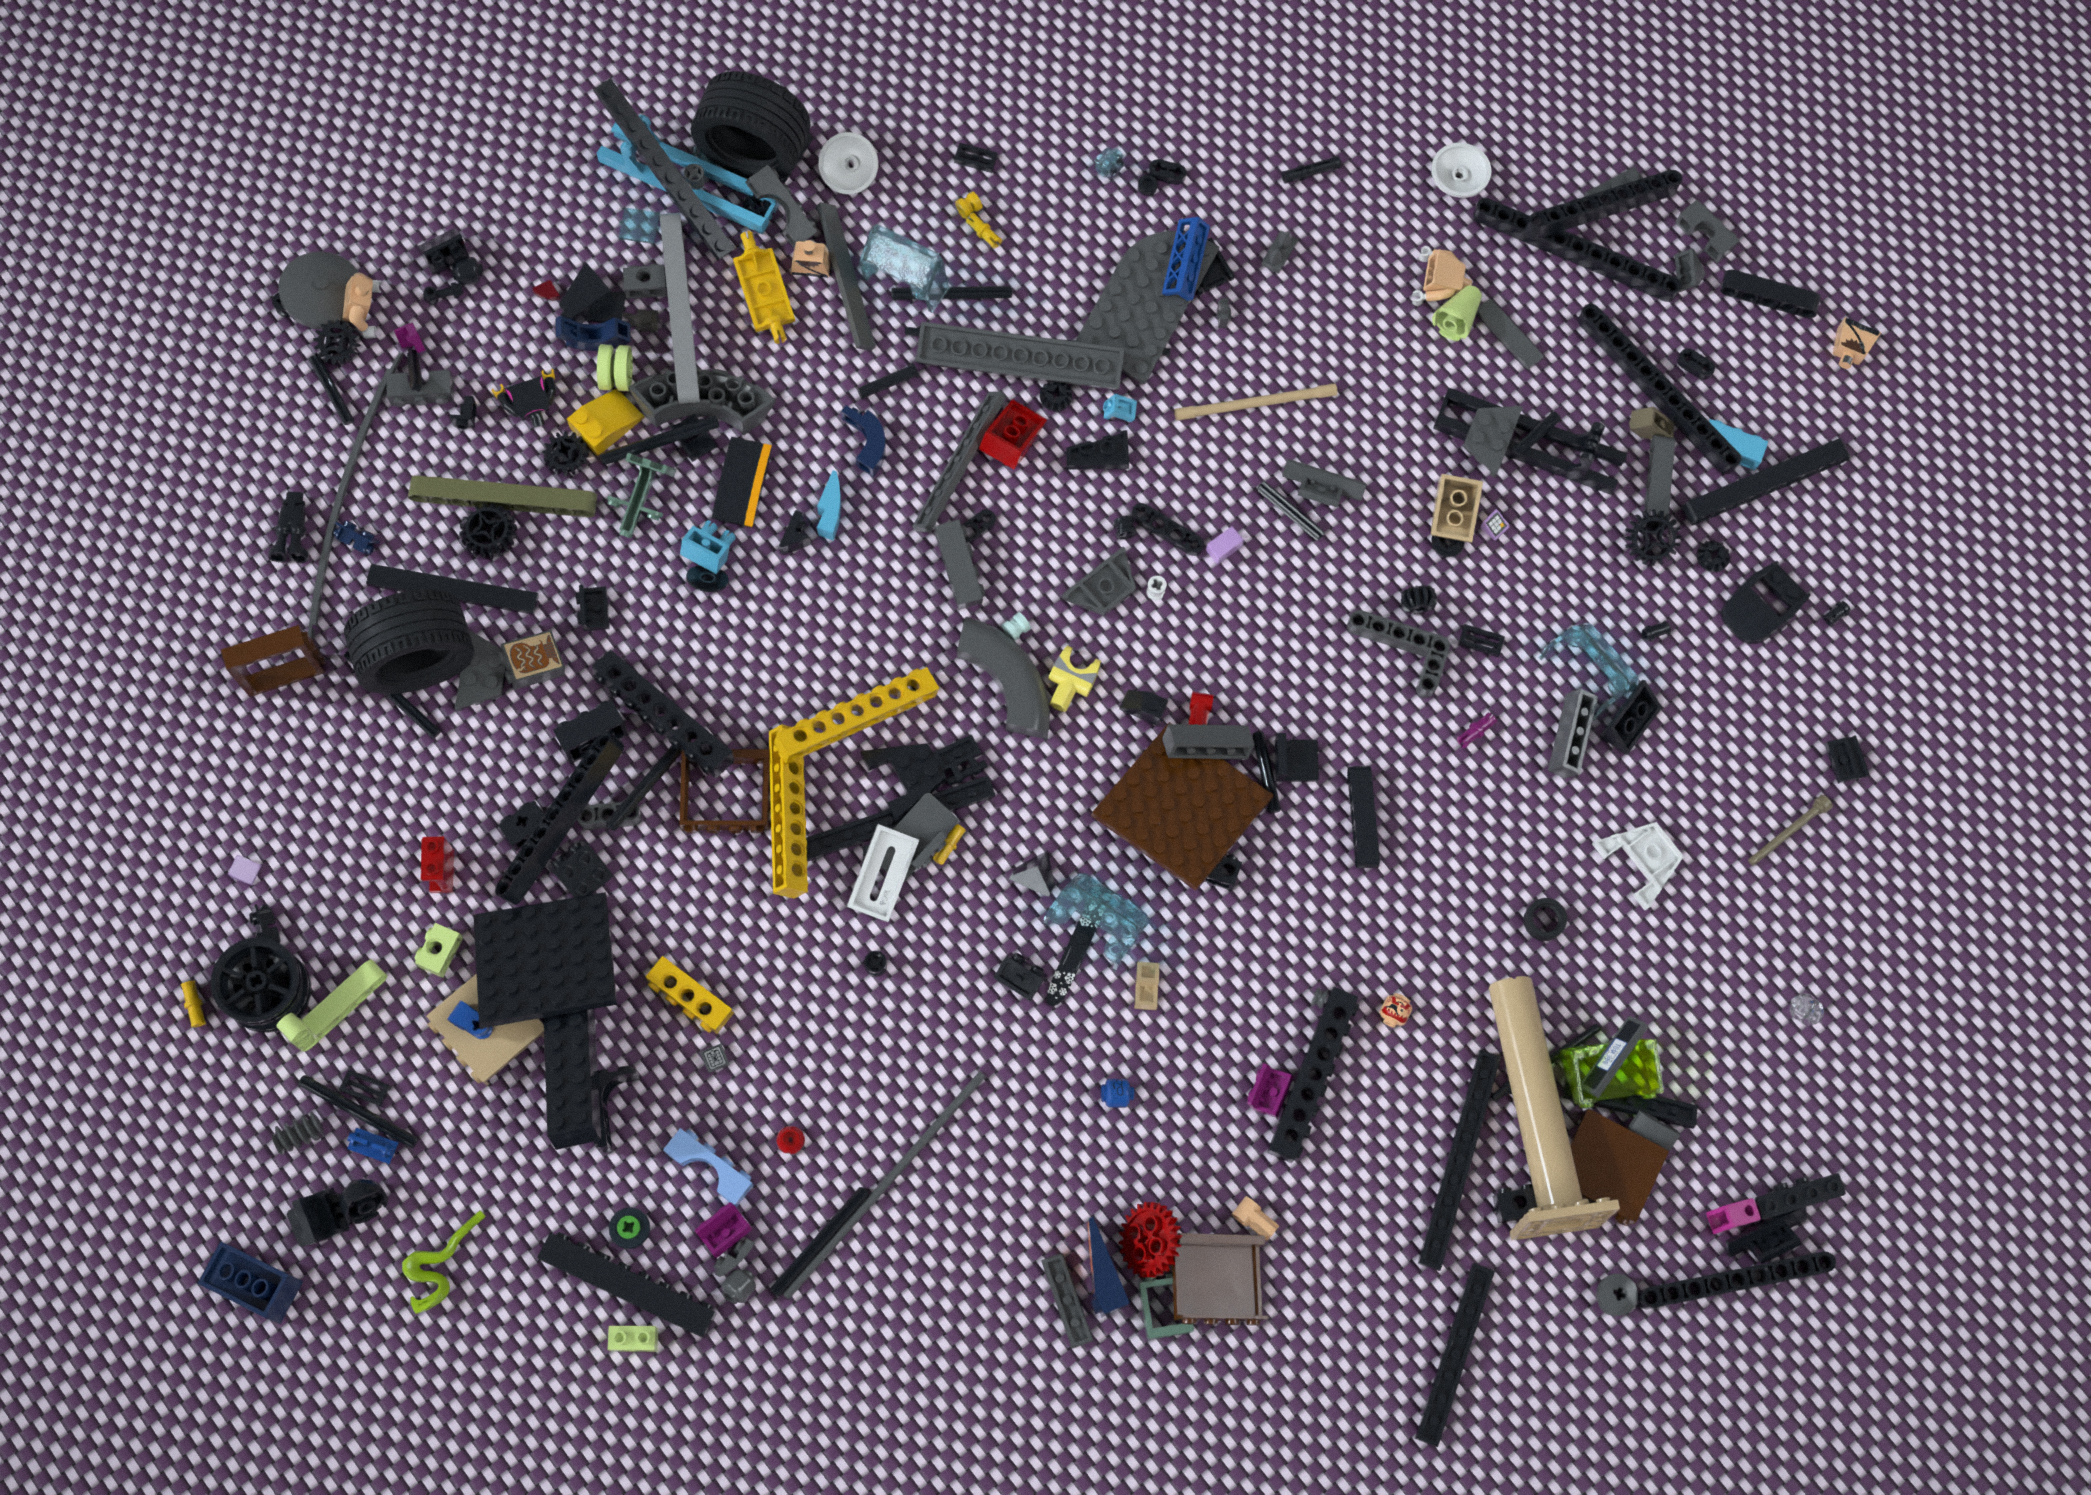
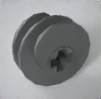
M1611 1274L1604 1277L1597 1286L1596 1296L1598 1305L1602 1311L1611 1316H1622L1631 1312L1638 1301V1290L1635 1283L1623 1274ZM1618 1290V1295H1620L1621 1298L1616 1299V1295L1613 1294L1614 1291Z

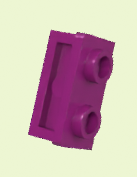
M1263 1063L1262 1068L1257 1071L1255 1085L1248 1093L1247 1104L1254 1111L1278 1118L1294 1077L1291 1074L1272 1069L1268 1064Z
M729 1202L708 1220L702 1222L695 1229V1232L714 1257L718 1258L753 1229L734 1204Z

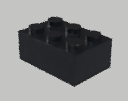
M612 700L608 702L603 701L596 705L595 709L589 712L583 711L575 719L569 722L563 721L553 729L570 764L582 759L597 736L604 731L611 733L619 740L629 735L625 723Z

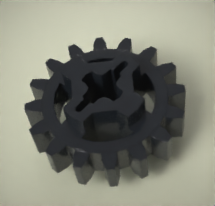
M338 319L336 323L328 320L329 326L321 324L323 330H316L315 332L319 337L313 338L314 341L318 342V345L314 347V349L320 350L318 356L321 358L325 356L324 362L327 363L332 360L333 365H337L338 361L340 364L345 365V359L353 361L351 355H358L355 347L361 346L356 343L360 336L353 334L356 329L353 327L349 328L350 324L344 322L342 325V321ZM333 329H342L344 331L337 334ZM335 339H340L338 341L339 346H334L336 344ZM336 351L341 354L340 356L330 355Z
M567 431L564 432L563 436L557 432V438L549 437L551 443L544 444L546 449L542 451L545 457L544 462L548 465L550 471L555 469L556 475H559L561 472L564 473L565 477H567L568 472L576 475L575 470L582 471L581 464L588 463L585 458L589 457L588 446L586 443H583L584 441L581 436L577 438L575 432L571 436H568ZM563 449L568 453L569 458L564 455Z

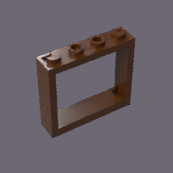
M299 625L221 649L226 670L249 697L325 673L323 666L326 665V660L323 657V653H320L318 646H315L308 632H304ZM300 649L305 655L303 658L253 674L245 667Z
M730 749L733 751V764H763L762 820H688L690 764L697 763L688 760L682 751L679 820L681 830H685L686 833H697L698 830H707L708 833H719L720 830H729V833H741L742 830H751V833H763L764 830H769V749ZM706 752L703 755H709L711 752Z

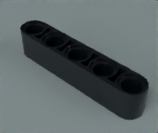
M1726 270L1724 272L1720 289L1723 295L1804 318H1814L1817 316L1821 298L1816 292L1737 270Z
M1348 766L1347 780L1355 865L1357 869L1379 868L1380 855L1371 766Z

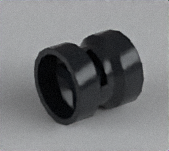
M871 951L866 955L864 963L867 973L873 977L883 975L887 969L885 955L880 951Z

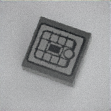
M721 1043L700 1052L709 1074L730 1065Z

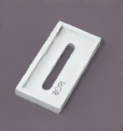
M878 824L846 907L889 922L919 840ZM893 846L895 854L879 897L876 901H872L870 894L888 847Z

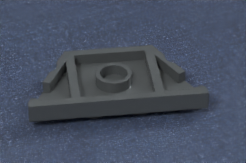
M1521 406L1478 408L1463 447L1469 454L1475 457V460L1480 465L1483 464L1494 478L1498 473L1523 408Z
M1125 547L1120 548L1062 594L1063 600L1105 616L1134 593L1136 586L1132 578V571L1128 563Z
M469 631L475 652L469 666L460 674L455 703L456 711H462L465 707L473 704L479 705L487 700L500 698L503 695L505 671H507V668L499 660L498 652H501V649L472 631Z

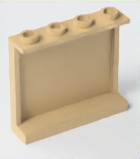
M476 974L426 1016L431 1021L427 1025L435 1034L440 1032L444 1036L442 1042L450 1051L454 1048L459 1054L456 1056L457 1060L464 1067L469 1065L473 1070L470 1075L478 1084L483 1082L486 1086L489 1085V1079L540 1036L544 1038V1025L539 1019L493 1026L492 1034L486 1039H478L449 1022L447 1018L460 1000L478 1012Z

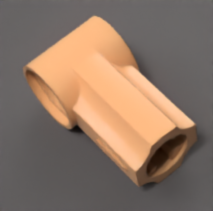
M1247 1196L1232 1213V1216L1242 1225L1250 1227L1258 1235H1265L1266 1242L1279 1227L1276 1222L1261 1211V1207Z

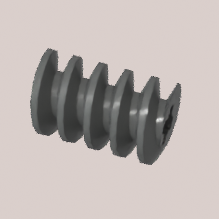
M310 1112V1119L308 1120L302 1115L300 1124L296 1119H293L292 1127L285 1122L283 1131L278 1126H275V1134H272V1140L278 1153L284 1155L285 1149L291 1152L294 1149V1145L300 1148L302 1147V1141L305 1144H310L311 1137L317 1141L320 1139V1134L325 1137V1133L319 1118L313 1112Z

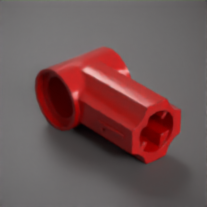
M1192 691L1188 725H1207L1214 695Z

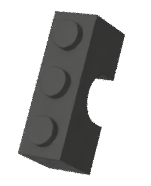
M1698 200L1683 210L1675 222L1688 236L1696 231H1703L1708 234L1710 240L1706 244L1704 251L1717 264L1730 254L1740 241L1734 232L1726 228L1722 221L1715 217L1706 205L1701 204Z
M450 370L429 371V379L419 392L411 390L408 373L386 374L387 398L391 406L404 407L408 404L422 406L427 403L446 404L454 401V381Z

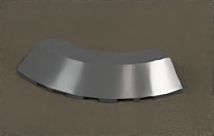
M697 367L700 402L679 404L675 371L666 370L664 374L654 377L650 375L629 386V390L643 414L656 428L670 420L695 414L696 416L705 417L716 416L717 419L730 424L743 435H746L762 423L776 402L768 392L757 384L753 385L746 381L744 377H736L720 369H713L711 371L700 370Z

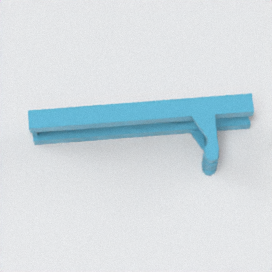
M639 115L673 163L684 168L690 164H699L704 170L705 177L750 197L753 196V192L745 183L747 179L661 142L649 128L651 125L649 118L645 115ZM615 122L611 129L614 137L626 141L620 146L622 154L601 146L596 153L598 161L666 191L650 168L636 160V149ZM701 189L693 190L707 210L761 234L764 233L769 225L773 212L775 213L780 206V203L774 199L760 198L762 202L765 199L772 203L765 216L762 217Z

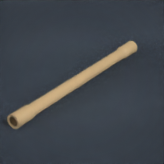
M1334 383L1315 388L1214 404L1175 408L1176 421L1198 416L1273 404L1337 396V386Z

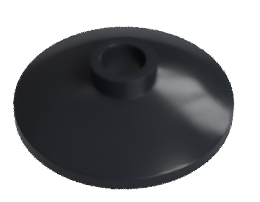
M700 565L690 568L686 574L688 584L703 592L721 591L728 586L729 582L728 575L720 569L715 574Z

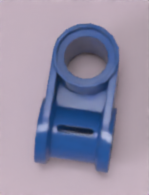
M461 1000L447 1018L449 1022L478 1039L488 1038L493 1031V1027L483 1028L482 1030L477 1029L479 1025L478 1012Z

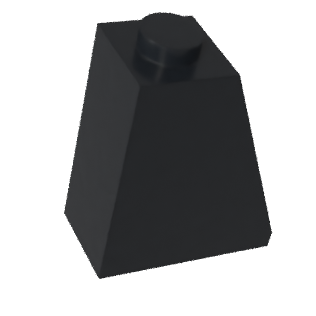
M588 263L582 266L559 304L562 311L560 316L579 323H584L592 315L615 301L611 290Z

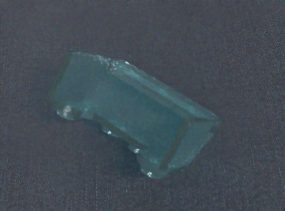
M1080 873L1060 892L1044 915L1043 924L1047 926L1050 921L1055 924H1064L1076 911L1111 935L1104 946V954L1107 959L1114 963L1112 970L1116 972L1147 928L1149 919L1143 910L1092 876Z

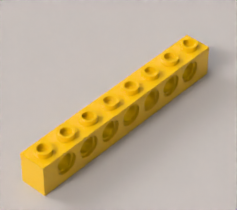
M927 667L921 670L919 668L914 669L906 677H896L888 685H878L870 693L858 694L852 701L847 703L845 701L840 702L834 709L829 711L822 710L809 720L804 718L791 728L784 727L780 729L776 734L774 744L784 762L788 764L936 697L939 686ZM908 686L914 687L916 691L910 690ZM893 694L897 696L898 699H893L889 695ZM870 703H876L879 707H873ZM852 711H857L861 715L856 716L852 713ZM833 720H840L842 724H836ZM814 728H820L823 732L818 733ZM800 736L804 741H798L795 737Z
M781 724L769 731L773 894L795 899L808 892L804 757L788 764L784 762L774 744V740L780 729L791 727ZM795 737L796 740L803 741L802 737Z

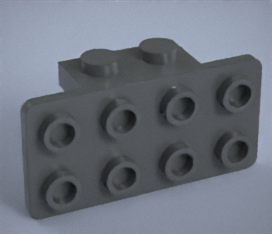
M925 793L893 829L919 840L904 882L916 869L920 867L924 869L931 862L930 856L935 850L939 852L946 845L944 841L947 838L946 835L958 823V818L930 793ZM893 846L888 847L881 865L886 872H888L895 854Z

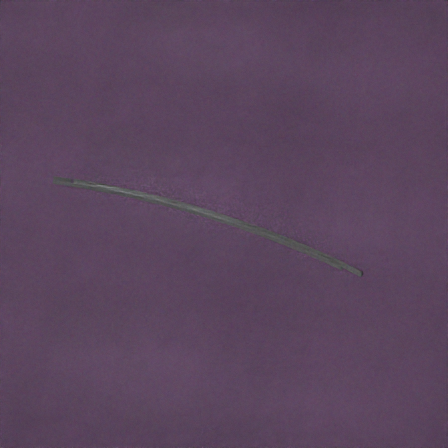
M398 353L391 368H387L356 437L338 488L322 547L312 599L308 634L313 641L315 630L312 628V625H318L323 585L334 538L333 533L337 527L335 522H338L346 491L362 445L387 390L386 374L395 373L403 357L402 353Z

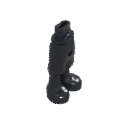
M287 492L286 499L282 501L277 526L274 528L278 538L275 545L268 552V558L273 562H285L287 554L292 561L297 563H306L309 560L308 551L301 545V538L304 537L307 531L305 527L304 494L301 492ZM291 534V542L287 553V537Z

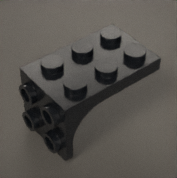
M621 1066L617 1068L618 1071L609 1072L608 1069L598 1070L601 1140L595 1141L594 1145H597V1149H600L604 1154L613 1153L607 1107L608 1098L611 1092L620 1084L640 1080L639 1073L635 1068H631V1066Z

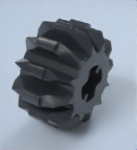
M1416 585L1402 591L1401 605L1407 613L1429 612L1437 605V594L1432 586Z

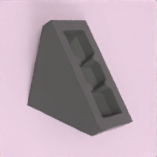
M1691 248L1675 254L1676 275L1682 285L1679 292L1698 286L1705 277L1706 272L1695 250Z

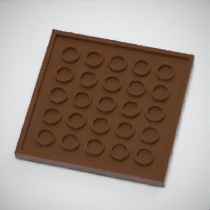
M1167 724L1093 810L1091 816L1197 891L1272 800L1273 794L1223 759L1168 758L1162 740L1168 726Z

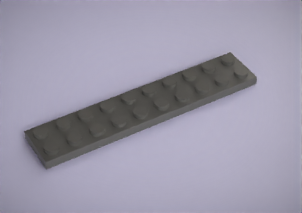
M921 322L915 362L916 364L1119 390L1125 348Z

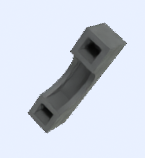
M766 165L745 183L757 199L771 198L781 204L786 213V225L782 233L791 246L795 248L796 242H805L817 233L816 225L810 218L807 219L801 204L798 201L795 202L791 197L790 189L780 182L777 171L773 167L770 168L769 165Z

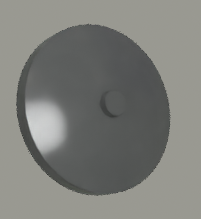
M310 252L292 260L281 274L279 297L282 306L295 321L313 329H322L321 324L329 326L328 320H332L334 323H336L337 319L342 321L346 284L355 273L359 272L351 262L333 253Z

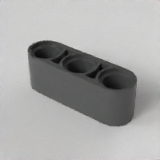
M622 802L586 805L577 821L585 830L606 829L607 820L604 819V815L607 812L614 813ZM638 805L634 808L636 811L635 816L627 817L619 827L635 826L640 823L642 814ZM585 814L592 815L591 820L587 822L582 821V817Z

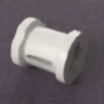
M1153 576L1149 579L1146 590L1148 598L1154 601L1163 598L1167 586L1163 577Z

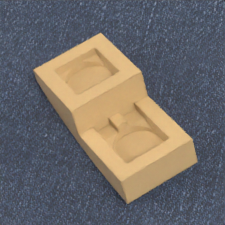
M1137 962L1134 1009L1157 1010L1159 963Z

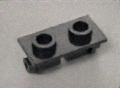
M255 904L252 912L249 914L251 925L256 927L257 933H255V938L262 937L280 943L281 939L277 927L268 928V925L276 923L272 908L265 904L258 909L257 904Z

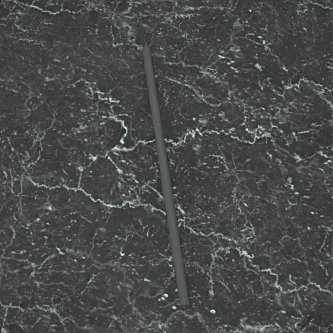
M979 1071L782 1295L788 1300L794 1295L986 1078L982 1072Z

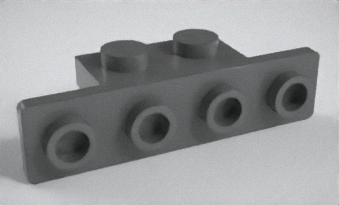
M1287 459L1282 474L1285 478L1301 482L1298 492L1299 496L1334 507H1338L1341 495L1361 501L1367 485L1365 482L1291 459Z

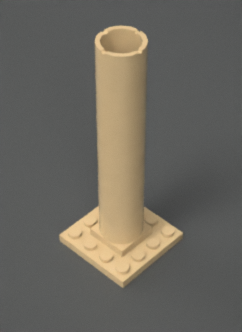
M1518 976L1516 979L1511 977L1496 981L1490 985L1489 992L1537 1203V1208L1529 1209V1213L1524 1214V1217L1510 1231L1511 1241L1600 1228L1620 1209L1618 1200L1610 1201V1198L1606 1197L1597 1199L1596 1203L1589 1204L1588 1199H1582L1532 978Z

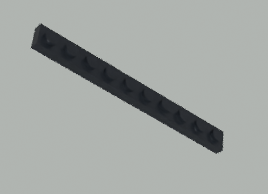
M610 78L593 90L595 95L716 260L719 261L733 251L735 247L613 80Z
M987 775L932 795L950 812L994 798L995 792ZM888 809L806 838L807 862L872 840L878 824L893 830L903 818L896 822Z
M1479 1050L1477 1053L1417 1263L1440 1271L1442 1268L1501 1056Z

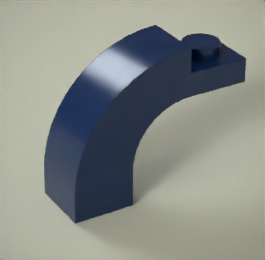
M564 316L555 318L556 337L566 341V346L570 348L598 351L600 344L612 345L616 349L619 345L631 343L630 323L615 317L600 324H582Z
M845 405L841 411L842 420L859 430L867 440L864 448L856 457V467L874 478L881 468L886 454L883 427L877 417L869 410L862 416L858 409Z

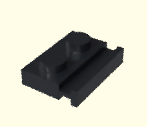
M1856 735L1829 741L1824 744L1838 784L1863 777L1866 778L1870 775Z

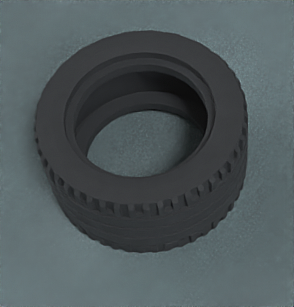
M729 71L714 76L708 82L691 123L690 130L693 141L698 149L718 166L739 176L750 178L766 165H769L770 168L773 167L777 171L778 179L780 180L793 172L810 130L811 121L804 104L785 87L760 75Z
M411 590L378 599L356 611L348 619L344 627V636L357 681L364 689L373 693H407L437 685L462 672L469 666L474 657L475 650L461 604L454 595L441 590Z

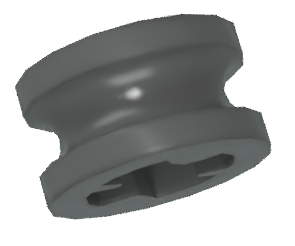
M1317 987L1311 1005H1318V1008L1321 1009L1328 990L1322 991L1320 987Z

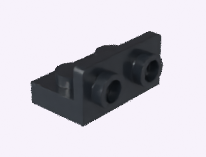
M1010 952L1006 955L993 978L1031 1001L1048 975L1044 973V969L1036 964L1031 965L1026 962V958L1017 952Z

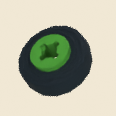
M633 1207L617 1211L609 1223V1235L612 1241L624 1249H635L641 1246L648 1239L650 1233V1222L646 1214L640 1209Z

